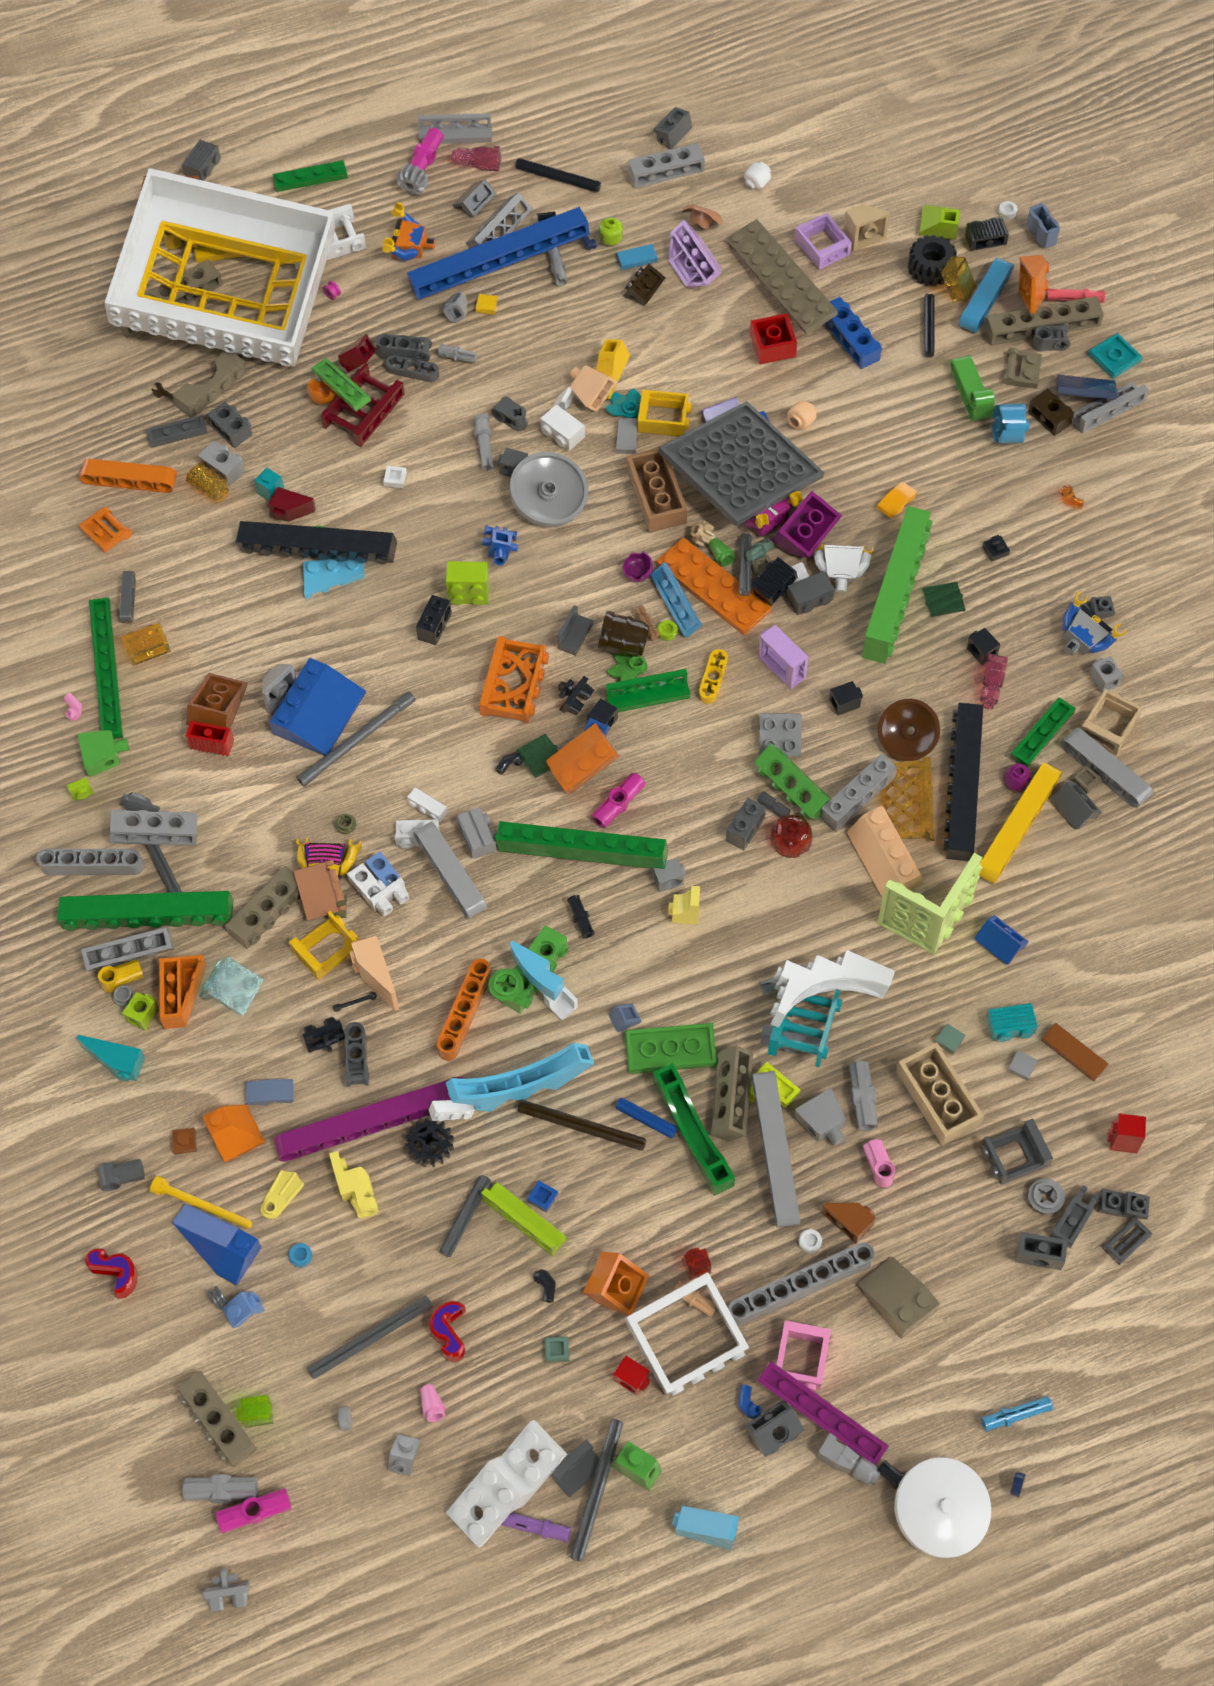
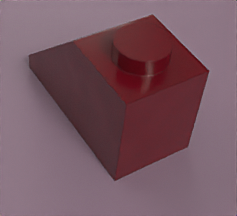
M367 333L343 349L338 355L340 365L347 372L367 363L375 353L376 348Z
M277 487L268 504L271 517L287 522L314 513L316 510L314 498Z

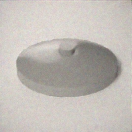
M540 452L526 457L516 466L511 476L509 493L514 507L525 519L540 526L558 527L570 523L580 515L588 498V483L583 471L571 459L553 452Z

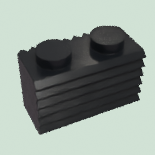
M993 217L985 221L979 220L967 223L965 237L970 251L1007 245L1009 233L1003 217Z
M777 557L776 560H772L767 564L763 574L757 575L753 579L752 590L757 596L772 606L787 590V586L793 584L798 578L797 571Z

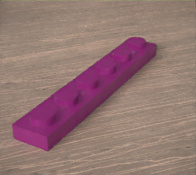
M771 1360L757 1379L763 1386L827 1432L836 1436L837 1439L874 1465H877L888 1449L889 1445Z

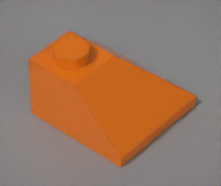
M246 1104L222 1106L202 1116L224 1163L265 1143Z

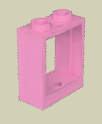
M784 1321L777 1360L779 1367L782 1368L788 1337L822 1344L817 1377L788 1372L814 1392L821 1389L831 1329Z

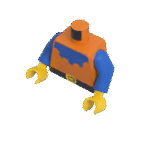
M397 202L391 213L394 217L400 216L401 218L397 219L392 239L387 237L382 242V250L385 253L391 251L392 258L402 261L420 259L424 248L435 249L436 239L427 237L426 227L415 221L409 214L404 213L403 204Z

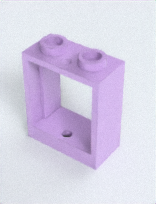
M828 213L817 216L813 220L796 227L795 241L819 270L849 256L851 253L852 242ZM825 230L835 244L818 251L808 238Z
M776 625L770 629H765L760 635L758 658L792 689L806 679L808 656Z

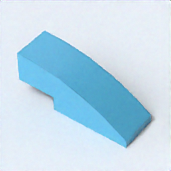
M512 940L510 943L511 954L524 976L540 992L555 1001L564 988L563 978L550 971V962Z

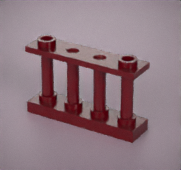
M366 363L361 369L356 371L351 380L360 388L366 382L385 392L383 397L379 399L369 395L371 399L369 403L374 405L373 409L369 412L362 409L355 411L337 396L321 414L323 428L327 429L333 422L353 433L354 443L359 447L364 445L405 395L403 382L396 380L390 386L370 376L369 366ZM345 409L364 420L356 426L338 417V415Z

